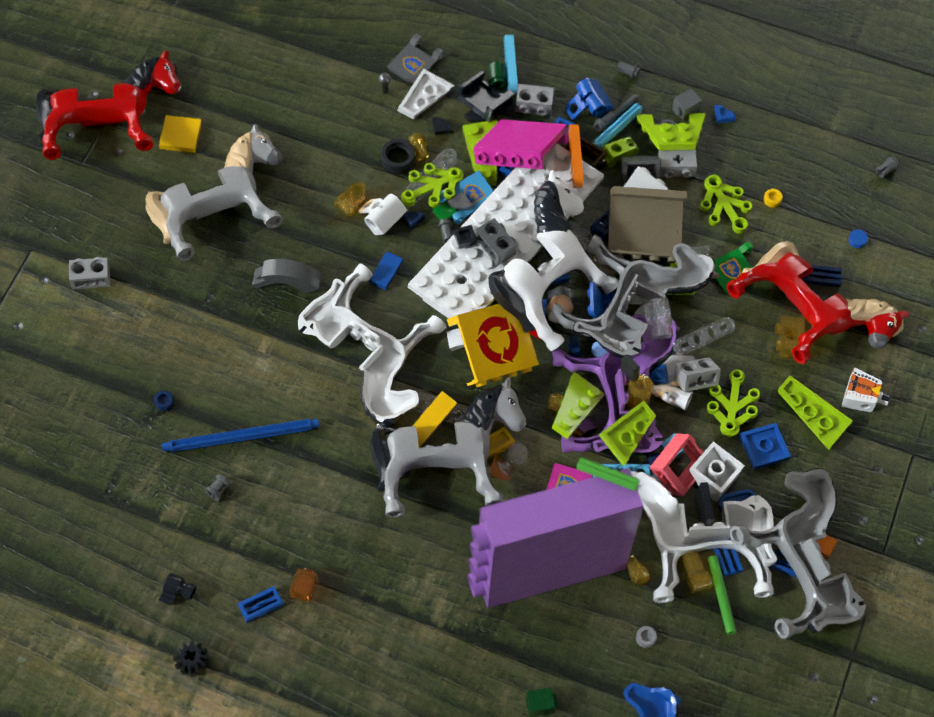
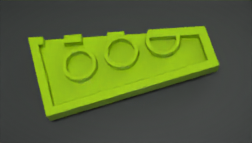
M573 372L552 429L568 439L602 400L605 393Z
M789 376L777 391L828 450L832 448L852 424L853 420L792 376Z

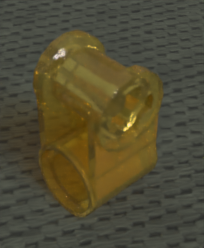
M362 182L352 183L350 187L335 199L333 206L341 209L346 217H351L367 200L365 185Z

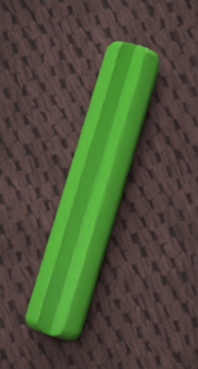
M583 457L579 459L577 469L633 491H636L640 480L633 476Z

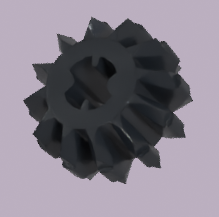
M192 640L189 646L182 643L183 649L176 648L175 651L178 655L173 657L174 662H177L175 668L177 670L181 669L180 673L182 675L188 672L189 677H192L195 671L200 675V668L206 669V662L209 661V656L206 655L208 653L207 648H202V643L200 642L194 645Z

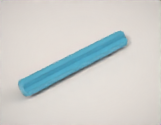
M638 103L634 104L595 140L594 144L603 148L635 119L636 115L642 112V106Z

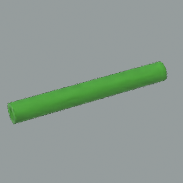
M713 555L708 557V562L726 634L732 635L737 631L718 556Z

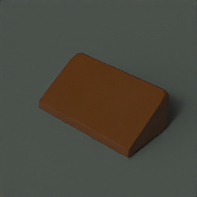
M496 454L492 462L490 476L508 481L512 475L513 467L500 455Z

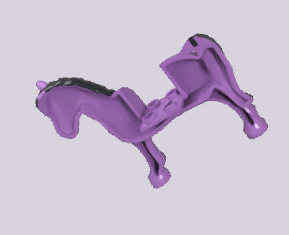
M639 314L631 316L648 324L646 331L641 337L643 340L641 342V351L635 358H632L640 366L639 379L634 382L621 371L622 359L614 357L609 352L601 357L579 358L567 354L561 348H556L552 351L554 367L564 366L572 373L590 371L598 375L609 408V419L601 432L629 412L625 411V404L628 403L629 396L628 392H624V386L646 380L653 368L660 365L673 354L675 347L678 345V331L680 328L676 326V322L672 317L657 316L650 318ZM655 418L639 441L636 449L632 452L633 455H649L655 452L663 443V437L655 426ZM599 434L585 438H577L572 435L568 439L563 436L561 437L563 453L571 451L583 453L592 450L596 454L604 449H609Z

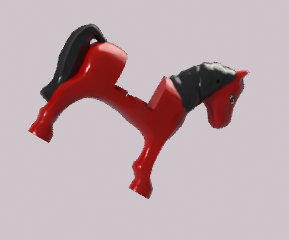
M164 51L161 57L157 56L144 60L135 67L125 82L114 84V98L80 101L78 88L63 89L58 92L48 89L39 91L36 99V111L42 128L38 137L44 145L42 149L43 156L48 160H56L61 156V148L56 144L57 133L62 126L82 123V126L127 121L129 125L128 136L135 140V147L140 151L152 149L154 145L153 138L142 130L140 124V116L145 110L147 95L152 86L158 87L169 94H175L181 89V83L176 76L177 65L169 59V52Z

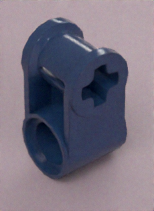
M609 210L597 218L590 226V231L597 233L603 242L608 240Z

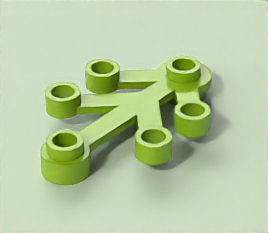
M427 163L424 166V173L426 175L442 177L437 179L422 176L416 170L410 171V182H420L427 185L414 191H404L401 195V202L404 206L411 207L416 203L417 197L433 190V194L429 197V205L434 208L438 207L442 186L449 183L448 188L444 190V198L447 200L455 197L456 184L463 180L464 173L459 168L443 170L435 168V165L432 163Z
M717 175L707 177L704 182L707 192L704 200L701 201L700 209L708 212L711 209L713 194L718 198L713 214L709 217V224L712 226L719 224L722 208H724L733 223V231L737 234L744 233L748 222L746 219L738 217L732 206L739 207L743 213L751 211L752 203L750 201L739 200L743 196V189L722 183L721 178ZM722 191L732 193V197L724 195Z
M738 369L733 370L729 375V381L732 384L730 401L721 392L720 385L710 387V395L715 397L728 411V417L726 418L720 412L719 404L716 401H710L707 404V411L713 414L721 423V433L729 438L739 433L742 424L749 419L756 418L758 415L757 407L750 405L746 408L745 414L735 419L738 411L760 399V391L753 388L749 390L746 397L738 402L739 388L745 382V374ZM713 389H718L719 391H718V392H713L712 390H713ZM755 393L757 396L752 397L751 394ZM753 410L755 411V413L750 414L749 411ZM730 425V426H733V428H732V429H728L727 426Z

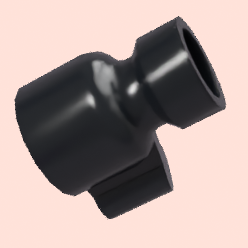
M171 572L165 580L159 601L172 605L180 594L183 598L190 601L196 592L197 586L192 583H185L183 577Z

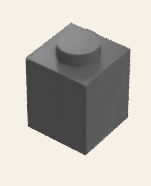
M691 88L674 98L672 108L674 113L684 120L689 117V113L700 111L702 100Z

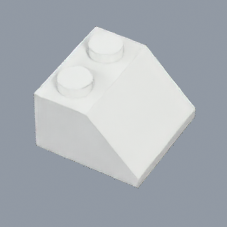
M712 442L689 471L698 486L701 482H708L711 498L717 502L738 478L745 465L715 442Z

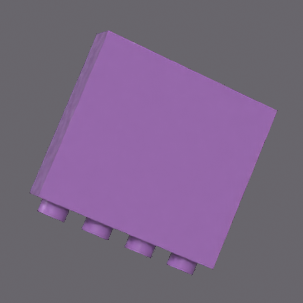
M629 468L618 470L632 476ZM593 477L481 508L479 525L471 527L474 542L470 543L473 558L469 559L471 573L468 574V581L474 598L483 595L487 608H491L625 570L643 509V503L638 490L633 491L602 478Z

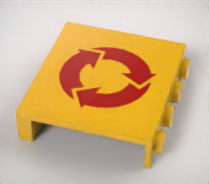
M500 304L462 313L447 319L449 326L458 324L475 378L472 382L467 383V386L475 384L477 388L486 385L487 380L491 379V383L503 380L502 376L504 375L507 378L518 375L517 371H521L524 374L533 371L532 367L539 365L530 334L525 333L519 320Z

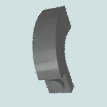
M270 259L265 260L262 267L255 269L252 285L259 288L273 283H283L294 286L306 294L319 290L322 273L298 261Z

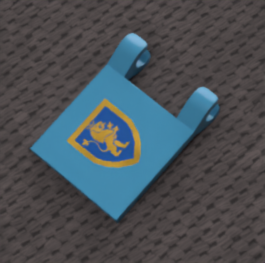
M480 171L475 172L456 184L455 196L464 192L473 205L471 210L458 211L452 215L457 225L472 215L493 192V189ZM441 190L439 197L441 203L447 200L444 198V190Z

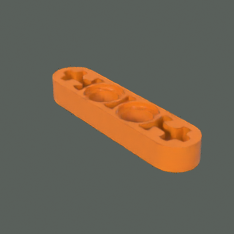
M574 124L568 127L573 188H583L579 124Z

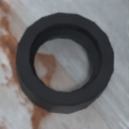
M392 139L386 142L381 150L382 166L392 174L407 173L413 168L415 163L414 147L410 142L403 139ZM400 150L406 152L409 158L402 163H394L387 156L392 151Z

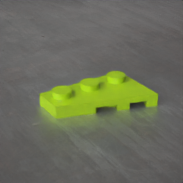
M642 401L601 432L599 436L624 466L656 415L646 402Z

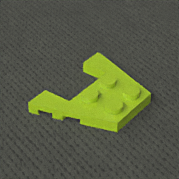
M689 113L690 124L662 123L661 125L654 124L652 114L636 115V123L641 124L642 130L650 135L649 139L659 151L695 150L703 123L705 122V113Z

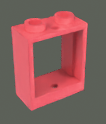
M676 433L650 466V469L662 485L670 491L671 495L683 497L695 482L689 469L704 451L697 446L695 439L691 435ZM683 449L691 462L681 475L677 477L669 467V464L680 450Z

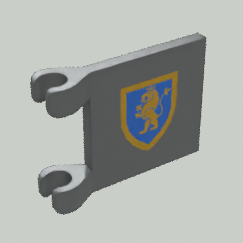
M417 33L414 34L406 47L387 66V69L411 85L414 84L423 69L429 71L443 58V50L437 48L431 57L416 48L422 43L421 36Z

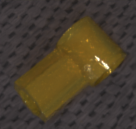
M691 551L683 555L681 559L688 575L687 581L690 591L694 594L712 589L711 575L708 571H705L699 552Z

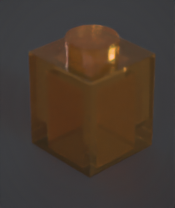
M297 568L289 590L290 597L310 603L318 582L317 574L308 568Z

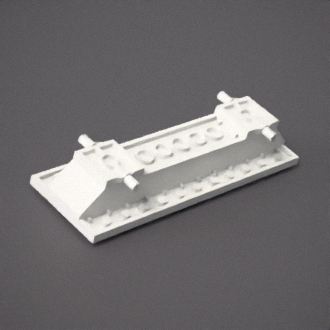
M556 143L542 158L543 170L516 167L461 226L472 225L476 234L478 227L495 218L498 223L503 224L507 234L516 240V255L497 266L478 242L476 245L459 249L453 235L408 283V288L447 318L489 307L495 301L489 289V275L495 271L503 270L513 259H521L529 263L543 247L537 238L538 233L536 232L537 224L535 223L533 202L536 190L549 180L550 172L553 170L555 177L560 178L582 201L603 180L604 174L582 160L583 188H573L570 152ZM564 213L566 219L570 216L574 217L572 214Z

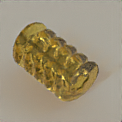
M639 374L638 380L634 382L629 381L627 389L629 400L626 404L628 409L632 410L642 401L649 405L653 382L647 375Z

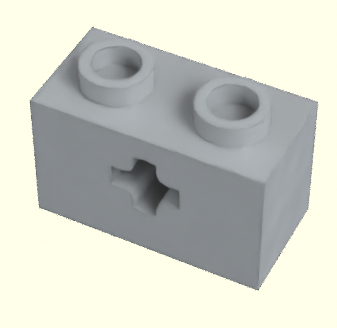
M696 149L659 151L660 177H695L697 169Z

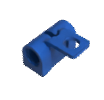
M586 78L577 84L576 89L578 93L565 106V110L572 120H575L585 109H589L592 116L602 118L614 106L599 81ZM574 103H576L578 106V109L575 113L571 111V107Z

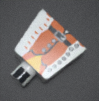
M854 368L850 375L841 407L872 412L876 403L887 406L890 395L880 392L881 380Z

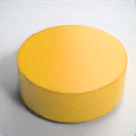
M769 189L764 195V203L769 207H778L783 199L782 193L777 189Z

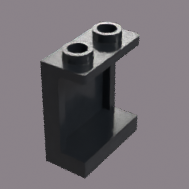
M481 71L478 74H474L468 81L460 84L457 99L490 122L512 106L515 93L508 90L502 94L484 80L485 72Z

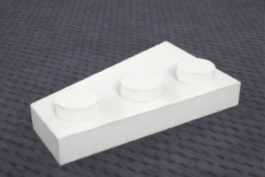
M423 69L400 104L398 111L414 119L453 90L454 85Z

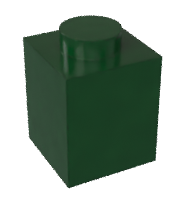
M551 687L526 692L525 700L529 717L554 714L555 707L558 706L556 694H552Z

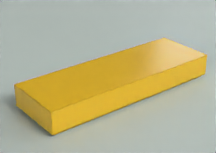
M443 391L413 425L416 426L419 448L426 443L457 405V402Z

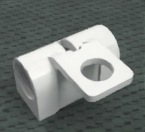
M388 194L384 199H370L359 209V213H369L364 220L374 235L385 234L407 211L403 203L393 194Z

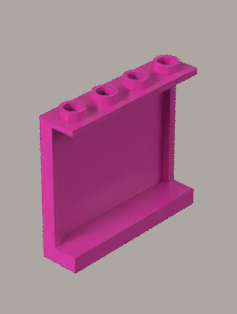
M501 119L473 147L476 164L543 170L542 158L556 143L566 144L569 141L567 124Z

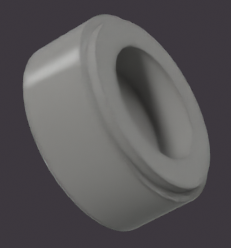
M643 626L637 631L636 641L641 647L650 648L655 644L657 633L652 627Z

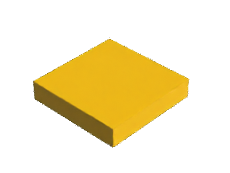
M166 115L159 148L196 153L202 125L201 119Z

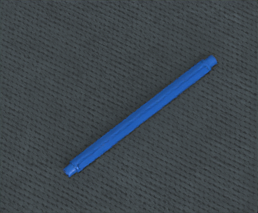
M304 419L170 440L167 443H162L163 452H175L312 430V428H318L319 422L318 419Z

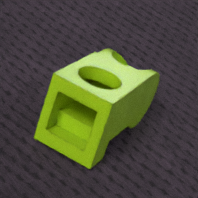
M631 137L622 138L605 145L607 165L611 168L621 161V157H631L638 153L639 148Z

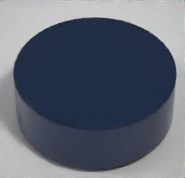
M160 391L155 395L154 403L158 410L168 411L174 405V398L170 392Z

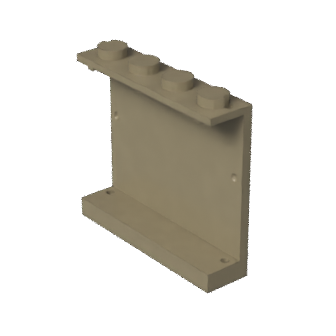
M613 186L610 189L608 250L621 259H624V256L631 257V260L649 258V261L654 262L668 259V262L675 263L673 246L682 244L683 201L687 199V191Z

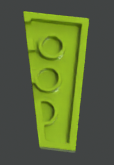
M497 119L490 122L485 121L463 125V133L474 173L480 171L490 186L496 185L497 166L476 164L473 147L497 124Z

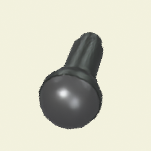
M382 73L379 76V82L381 83L382 92L386 94L389 90L391 76L388 73Z

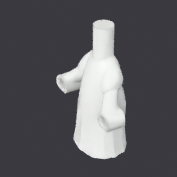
M674 379L667 384L653 385L645 381L641 384L642 389L652 392L655 397H660L665 402L683 410L687 409L693 395V391L684 392L681 388H678L679 385Z

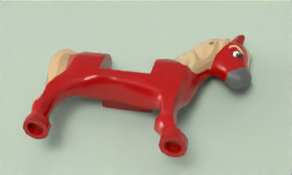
M788 241L776 244L761 258L755 267L744 268L737 279L727 283L728 293L736 299L744 294V290L748 285L758 281L773 282L787 295L786 297L812 325L810 330L798 337V345L792 349L794 360L802 365L811 358L810 348L817 339L825 334L834 335L844 332L854 326L867 325L870 345L877 349H883L892 337L903 331V320L909 316L907 311L898 312L896 308L890 306L887 302L876 299L850 300L845 299L840 293L831 296L823 302L819 295L815 294L802 281V279L813 273L814 268L803 257L799 256L794 244Z

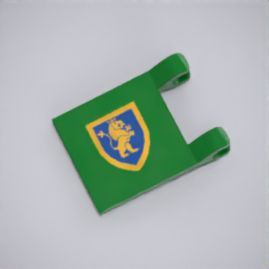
M750 241L714 260V271L719 274L716 281L725 294L728 293L727 283L737 279L744 268H752L744 255L752 252L753 245Z

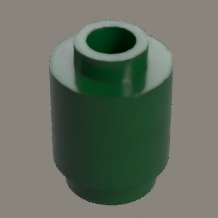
M495 61L488 66L489 81L494 88L500 89L505 87L507 82L506 65L500 61Z

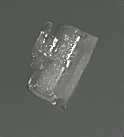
M655 298L643 301L646 324H648V338L652 341H658L673 337V323L668 298Z

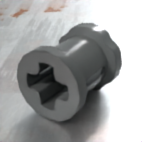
M217 474L216 480L210 487L205 489V492L212 499L219 501L221 494L226 488L231 487V483L222 475Z

